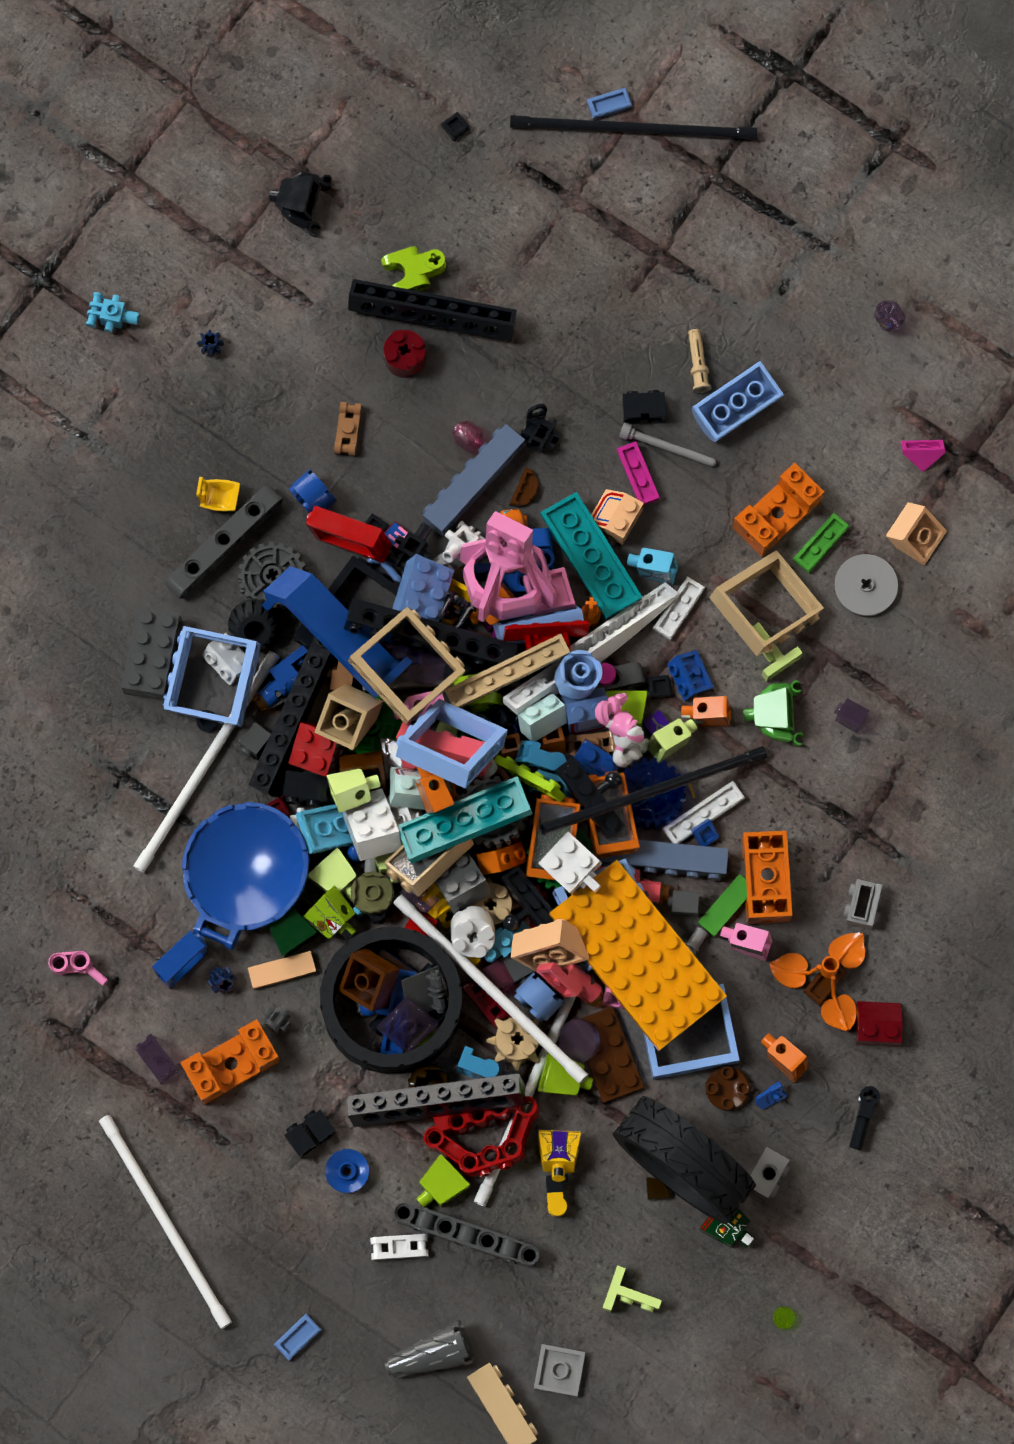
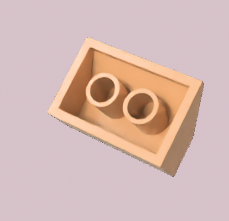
M557 919L554 922L540 924L538 927L524 929L522 932L513 934L511 958L537 972L539 964L554 962L562 968L589 960V954L577 927L568 923L567 920Z

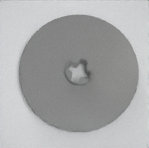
M871 554L856 555L846 560L838 569L834 582L835 594L841 605L851 613L859 616H874L887 610L894 602L898 591V579L894 569L884 559ZM862 581H863L864 583H867V582L869 581V582L871 583L870 586H869L871 589H869V588L863 589V588H862V585H863Z

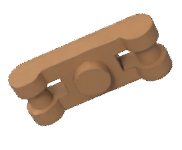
M340 402L334 454H341L343 452L355 456L362 404L355 403V405H349L347 402ZM346 413H354V417L346 418ZM342 441H350V445L342 444Z
M611 731L564 736L565 744L567 745L566 753L572 755V757L577 752L575 744H582L585 739L590 740L610 754L614 753L616 746ZM603 740H609L610 746L603 747Z

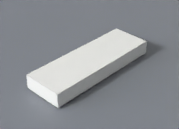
M687 576L677 591L679 597L665 609L653 630L671 641L705 590V587Z

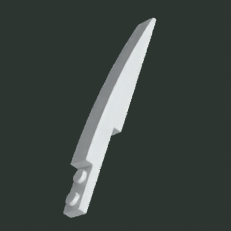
M666 582L642 597V600L624 609L587 636L570 646L571 652L575 650L588 651L596 660L598 659L599 662H602L679 597V593ZM563 658L504 696L503 703L518 715L544 696L552 693L554 695L558 694L555 672Z

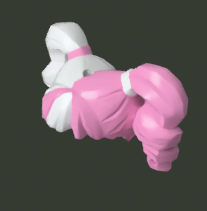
M625 693L609 697L608 701L602 700L595 708L597 721L613 733L616 745L613 761L619 767H626L633 760L641 758L642 753L647 751L649 742L648 739H644L642 728L636 725L638 721L634 720L627 710L621 711L622 706L628 700Z

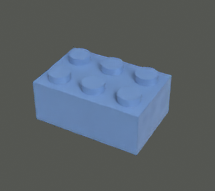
M415 554L406 562L392 609L403 611L408 607L410 610L414 609L420 617L439 622L440 612L444 606L446 593L449 590L454 570Z

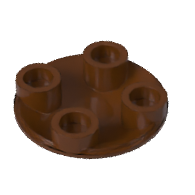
M725 1066L715 1070L709 1076L706 1082V1095L716 1108L727 1111L734 1110L742 1106L747 1100L749 1082L740 1070Z

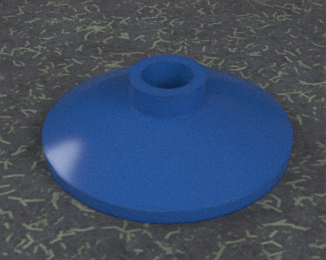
M339 1150L326 1163V1179L330 1186L339 1192L352 1193L358 1191L367 1182L369 1176L368 1162L356 1150ZM350 1168L352 1170L351 1175L345 1176L343 1174L344 1169Z

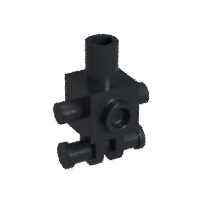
M421 523L415 534L408 532L405 538L398 535L395 543L399 544L398 552L400 555L397 556L390 551L386 560L394 563L396 568L402 567L404 572L406 562L415 554L430 559L431 553L427 552L428 544L425 540L431 533L432 528L425 523Z

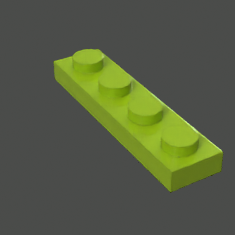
M497 755L494 759L497 766H501L508 775L512 777L518 776L521 782L543 794L549 795L560 803L565 797L560 790L561 786L554 780L550 779L547 781L542 774L537 771L532 773V770L524 764L518 766V763L509 756L505 759Z

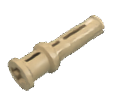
M692 329L688 331L693 364V368L690 371L694 379L693 392L705 393L711 390V385L708 381L709 368L705 366L701 330Z

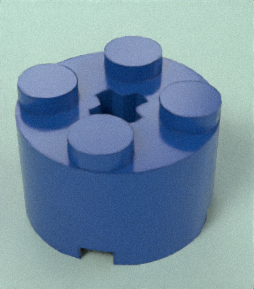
M311 469L299 477L289 488V491L300 504L304 501L302 505L308 513L313 510L314 506L327 510L337 502V499L333 494L329 493L328 488Z

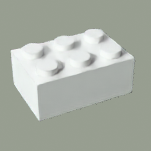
M383 789L371 791V800L343 812L345 823L360 861L396 852L401 847L399 830Z

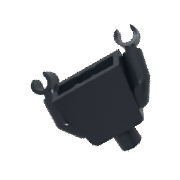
M301 171L290 178L283 179L279 190L270 191L269 199L271 202H276V207L281 211V215L290 223L301 229H308L309 235L316 237L318 234L313 232L311 228L316 227L320 229L321 226L317 222L310 224L308 220L312 221L320 187L325 191L330 190L331 185L325 184L324 181L331 182L332 178L330 175H324L320 178L317 174Z

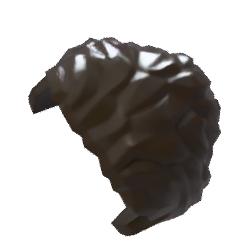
M427 1063L419 1065L412 1073L411 1078L408 1079V1088L447 1083L449 1078L447 1071L436 1064Z

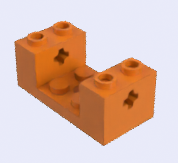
M793 463L780 475L778 484L753 507L749 504L734 518L732 528L763 557L822 502L825 491L796 463ZM774 509H780L783 512V516L775 518L771 512Z
M787 831L744 832L741 843L742 859L745 861L747 924L790 922L792 918ZM766 869L771 870L774 874L773 879H763L762 871Z
M257 1019L238 1029L239 1034L207 1053L201 1055L198 1052L180 1062L203 1105L280 1062L277 1053ZM230 1058L237 1060L238 1063L237 1067L233 1070H228L225 1067L226 1061Z

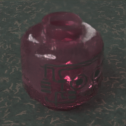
M471 421L459 422L453 429L454 443L465 451L471 452L482 446L484 442L483 430Z

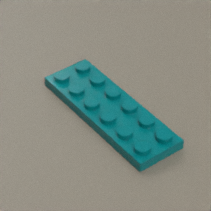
M577 492L540 512L542 519L590 596L594 597V601H598V608L605 620L642 600L639 590Z
M517 776L454 802V805L440 811L424 814L397 825L408 859L412 864L533 813Z

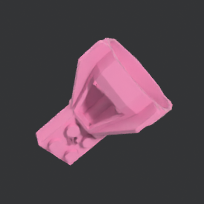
M496 511L486 524V539L465 543L460 551V561L466 564L463 570L465 585L472 606L479 609L478 620L482 622L485 621L489 614L500 620L534 614L541 603L552 607L556 596V590L552 586V577L544 553L540 548L532 544L533 530ZM487 555L491 567L485 588L483 589L475 578L474 565ZM518 570L528 576L533 587L530 593L518 598L498 597L505 573H512Z

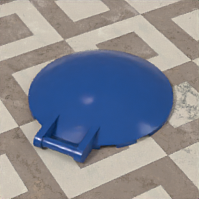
M254 802L225 806L215 811L216 813L208 819H204L188 840L182 860L185 891L196 910L200 913L194 926L193 934L195 935L198 932L202 936L225 945V948L230 950L235 948L242 931L265 927L283 917L301 896L308 877V850L298 827L279 810ZM209 921L230 930L229 936H224L206 928L207 922Z

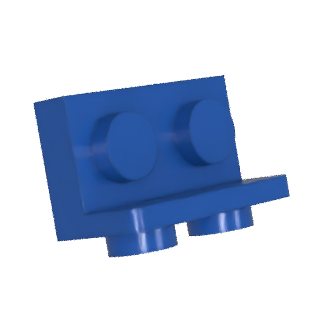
M697 650L677 655L667 664L669 672L677 685L678 692L684 701L689 700L695 695L709 692L714 688Z
M588 739L583 741L573 756L577 762H580V766L585 772L590 775H597V777L605 776L606 773L617 771L619 768L613 761V755Z

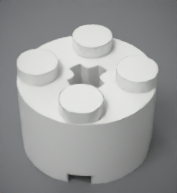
M469 906L465 910H459L451 920V942L453 949L464 956L484 957L495 941L493 919L487 910L478 906Z

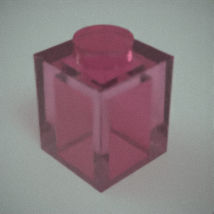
M502 959L482 969V973L503 994L512 990L511 986L514 984V981Z

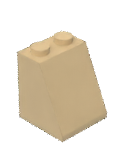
M344 684L328 694L314 733L354 750L376 722L384 701Z

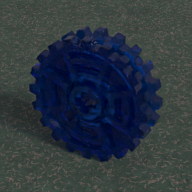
M643 758L639 764L636 761L633 762L631 769L627 767L624 769L628 794L681 776V774L675 773L676 768L673 765L668 767L667 761L657 762V758H652L651 761ZM686 786L631 804L635 827L639 828L640 825H644L645 830H649L650 826H654L657 830L660 829L661 824L668 825L670 819H677V811L682 812L684 804L682 802H685L686 793L683 792ZM616 788V794L618 795L616 798L620 797L618 788Z

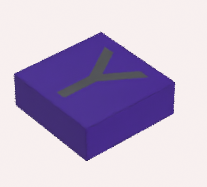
M660 710L642 722V725L651 736L656 731L670 724Z

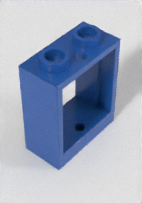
M189 931L152 966L155 974L169 989L177 984L208 954L206 949L208 945L205 943L204 938L198 932L194 935Z

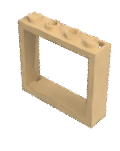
M777 550L718 586L709 597L756 656L763 652L768 654L776 647L777 643H785L791 637V634H799L808 623L810 625L816 623L820 619L818 615L824 609ZM770 569L807 615L764 641L728 595Z
M408 607L348 659V662L405 725L447 690L466 671L463 662L458 657L454 658L449 653V647L443 641L439 642L436 639L433 629L428 625L425 626L420 621V615L414 609L410 610ZM405 618L454 671L411 710L404 705L361 657Z

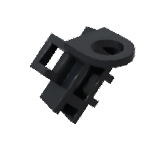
M537 404L528 409L525 418L526 427L524 430H521V437L528 441L527 447L540 453L543 449L552 452L560 438V435L553 432L558 420L554 419L553 423L545 420L547 413L545 404ZM537 409H542L541 411H539V412H537V413H532L533 411H535V410H537ZM543 426V427H545V428H547V429H549V430L546 431V430L542 429L541 427Z

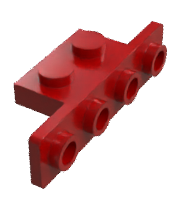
M575 620L572 622L555 621L552 623H532L526 625L512 624L505 626L503 640H524L526 650L562 634L571 652L568 637L587 636L590 623L589 621Z

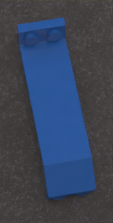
M290 566L263 591L266 594L264 597L267 600L262 606L269 611L276 603L285 605L355 679L376 698L378 694L348 662L349 657L371 638L363 634H353L343 629L348 610L312 573ZM378 642L361 656L387 686L412 663L407 656L401 662L398 659L395 660Z

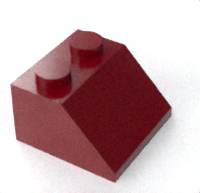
M857 1001L856 1045L900 1047L902 1044L903 1022L901 1003Z

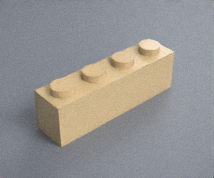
M488 1363L467 1376L468 1381L507 1444H532L537 1441L535 1437L538 1434L532 1422L527 1424L523 1416L527 1415L520 1403L516 1405L511 1397L514 1396V1393L508 1384L504 1386L500 1378L503 1375L496 1365L492 1367Z

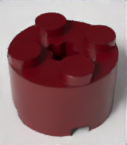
M395 330L386 339L383 348L384 361L392 374L407 378L423 369L426 361V351L422 337L410 330Z

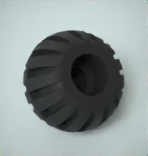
M257 598L246 599L237 604L232 610L228 619V630L231 636L257 641L261 644V649L263 650L272 645L278 638L281 631V618L274 607L267 611L262 606L265 600H258Z

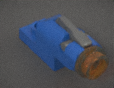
M303 645L269 670L270 676L274 681L270 680L262 690L255 694L256 697L252 699L262 713L266 710L275 709L285 703L298 675L295 667L300 668L308 652Z

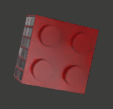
M300 722L288 763L325 777L337 773L339 756H342L345 746L314 733L317 724Z

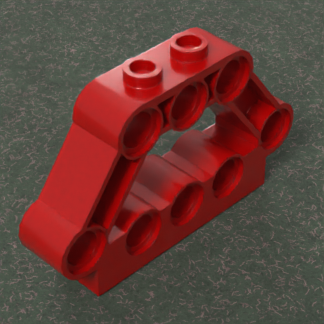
M525 1096V1105L505 1107L502 1113H495V1109L482 1110L484 1117L481 1120H474L475 1114L479 1111L433 1117L435 1126L428 1128L424 1133V1142L432 1151L442 1153L459 1165L460 1169L467 1176L475 1177L479 1175V1177H486L491 1175L493 1170L499 1168L500 1170L510 1169L514 1163L524 1158V1146L533 1121L539 1116L540 1107L532 1097ZM525 1105H533L531 1112L523 1113L522 1110ZM516 1112L507 1138L501 1146L488 1145L480 1153L474 1154L468 1152L446 1136L451 1133L464 1134L472 1126L485 1127L493 1119L506 1120L511 1113ZM462 1118L463 1124L460 1127H454V1121ZM441 1135L439 1143H431L433 1136ZM510 1146H518V1150L515 1154H508V1149ZM491 1152L497 1153L494 1161H487L488 1154ZM470 1159H475L476 1165L471 1169L466 1168V1163Z

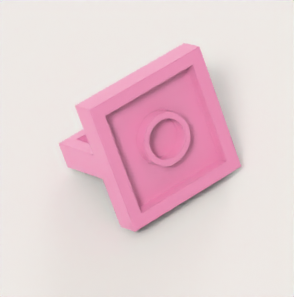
M564 567L549 570L552 577V586L556 590L554 605L549 607L541 603L533 616L575 608V601ZM525 575L523 576V582L528 594L533 590L528 576Z

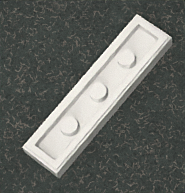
M731 781L663 827L662 830L671 843L680 844L693 835L691 832L692 828L706 819L714 821L745 800V797L734 781Z

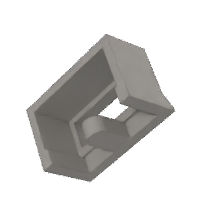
M857 879L855 884L851 883L848 896L852 897L850 905L846 904L843 917H847L845 924L871 930L883 884ZM861 887L871 889L864 918L854 916Z

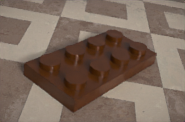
M613 1006L572 1021L603 1104L644 1089Z

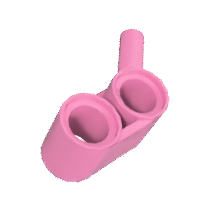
M84 951L55 953L49 958V967L56 975L62 976L66 973L77 972L81 974L88 973L102 986L108 982V979L93 967L90 957ZM81 957L86 958L87 961L83 967L76 966L77 959ZM57 960H64L65 965L61 969L54 968V963Z

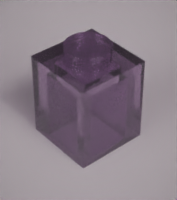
M847 698L844 704L840 702L834 712L837 714L835 721L858 733L870 710Z

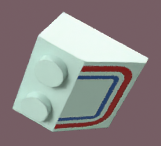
M399 767L390 768V806L425 810L415 783L416 780L421 778L418 770ZM431 781L429 782L430 789L433 788V783Z

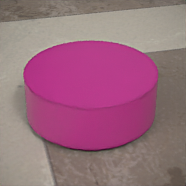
M602 663V678L599 684L607 686L615 680L616 671L612 665Z

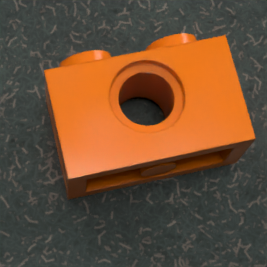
M522 841L512 843L509 846L504 844L502 848L497 849L495 847L476 854L479 869L483 875L502 872L527 862Z

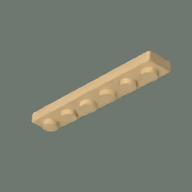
M559 634L445 690V693L452 705L462 708L564 658L570 653V650L562 634Z

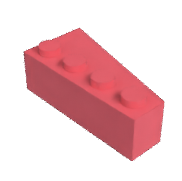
M412 721L407 725L402 723L396 736L397 740L399 736H403L406 733L408 727L412 725ZM430 727L416 741V743L462 764H465L485 743L465 736L457 738L451 732L445 730L442 733L430 730ZM401 759L403 768L417 769L415 765ZM491 761L477 776L485 777Z

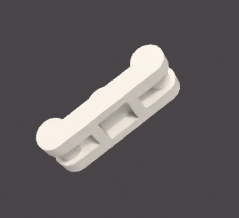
M428 1234L370 1238V1243L373 1245L371 1260L429 1257V1250L426 1249ZM410 1242H417V1250H411ZM382 1244H388L389 1252H382Z

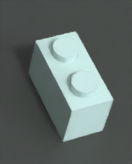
M552 693L518 714L520 732L530 741H537L567 723L565 704Z

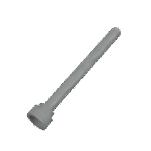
M624 422L619 438L627 441V439L631 440L633 438L714 467L717 463L714 458L636 431L629 423Z

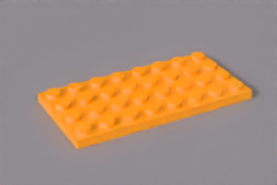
M616 860L593 878L601 886L596 893L588 885L584 889L581 887L553 909L549 915L554 921L564 919L577 927L589 954V960H586L587 963L656 1049L660 1051L726 998L727 995L619 861Z

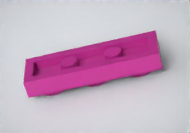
M635 441L617 448V454L636 499L643 502L644 505L658 501L660 497L637 442Z

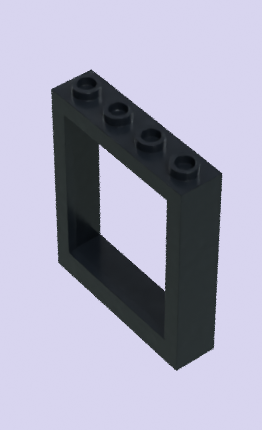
M352 556L328 588V591L335 596L355 568L395 596L397 595L400 583L388 580L384 572L369 567L370 564L362 557L356 558ZM302 623L293 635L296 643L300 646L303 645L306 650H309L314 635ZM387 641L381 643V646L387 652H391L395 646ZM334 658L332 662V668L334 667V665L338 666V660L336 658ZM354 677L353 682L362 688V685Z

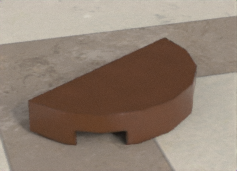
M525 467L509 506H526L533 502L537 496L538 480L534 472Z

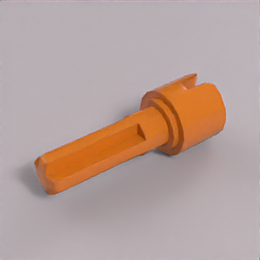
M590 597L589 601H585V605L581 609L584 621H589L590 626L594 628L600 622L601 612L598 608V601H594V597Z

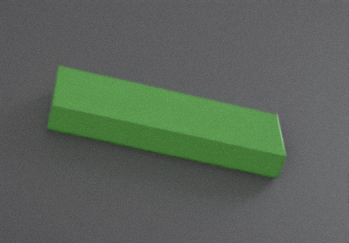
M833 513L792 561L809 574L850 526Z
M739 874L698 921L697 924L711 936L715 937L747 900L746 879Z

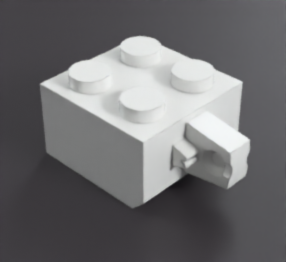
M567 832L538 863L571 895L580 887L584 889L587 885L595 893L601 888L593 878L597 875L595 871L602 863L570 832Z

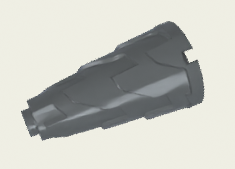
M461 1321L449 1323V1326L437 1330L432 1335L417 1341L412 1346L391 1354V1357L387 1358L388 1362H385L387 1374L393 1375L394 1378H401L416 1373L474 1363V1357L468 1358V1354L472 1353V1348L464 1326L458 1328L461 1325Z

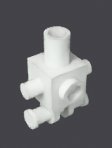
M461 521L456 527L457 531L455 533L448 530L445 534L449 542L442 554L443 559L449 563L456 558L460 560L462 545L485 539L481 536L482 533L480 531L474 532L475 528L473 526L469 527L464 521Z

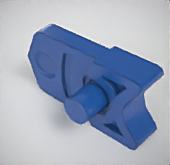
M778 1081L756 1097V1105L759 1108L765 1109L788 1096L782 1090L783 1085L781 1082Z

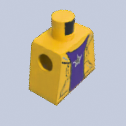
M539 1130L538 1145L542 1169L544 1172H552L553 1181L562 1182L565 1180V1173L574 1172L580 1148V1131Z

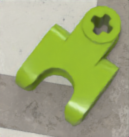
M412 246L387 254L381 259V264L385 270L399 269L405 273V277L401 281L393 284L394 287L420 292L431 286L429 278L443 274L446 269L445 256L443 252L437 249L420 254L418 247Z

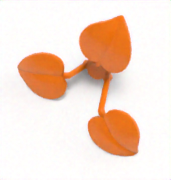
M849 933L833 940L829 946V956L823 959L821 965L818 964L810 971H806L808 968L806 959L797 953H787L770 962V970L775 979L788 988L802 987L806 982L805 975H811L820 970L824 977L831 979L832 999H828L822 1004V1019L829 1026L842 1031H849L853 1027L857 1013L856 1005L853 999L846 994L836 998L835 975L837 974L839 963L846 969L857 968L862 964L865 957L863 933Z

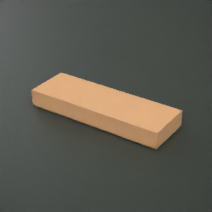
M311 951L248 967L253 990L316 973Z

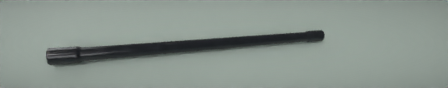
M510 116V128H549L687 135L756 140L757 128L754 127L734 128Z
M761 746L733 758L581 811L540 823V831L546 836L565 827L736 767L767 758L766 749Z

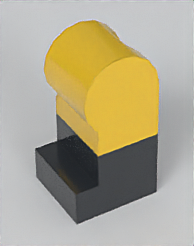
M565 1174V1180L562 1182L553 1181L552 1175L546 1176L548 1212L553 1217H562L567 1211V1202L563 1198V1186L569 1183L568 1174Z

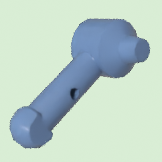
M370 558L366 560L370 565L374 563L381 564L393 581L401 582L402 577L389 561L385 560L384 563Z

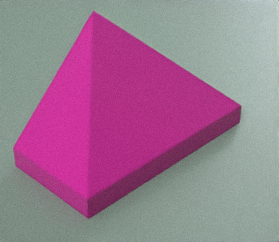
M943 440L901 441L903 455L922 472L945 454Z

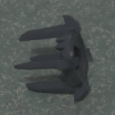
M448 591L446 593L448 596H446L444 606L440 612L439 622L448 611L450 612L449 616L453 615V618H458L454 626L460 628L463 623L468 624L469 616L473 611L476 612L477 609L472 606L471 602L469 603L462 599V597H459L456 592Z

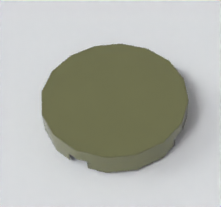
M374 871L365 872L353 882L350 891L355 907L362 913L369 915L380 914L387 910L394 898L391 881L382 873Z

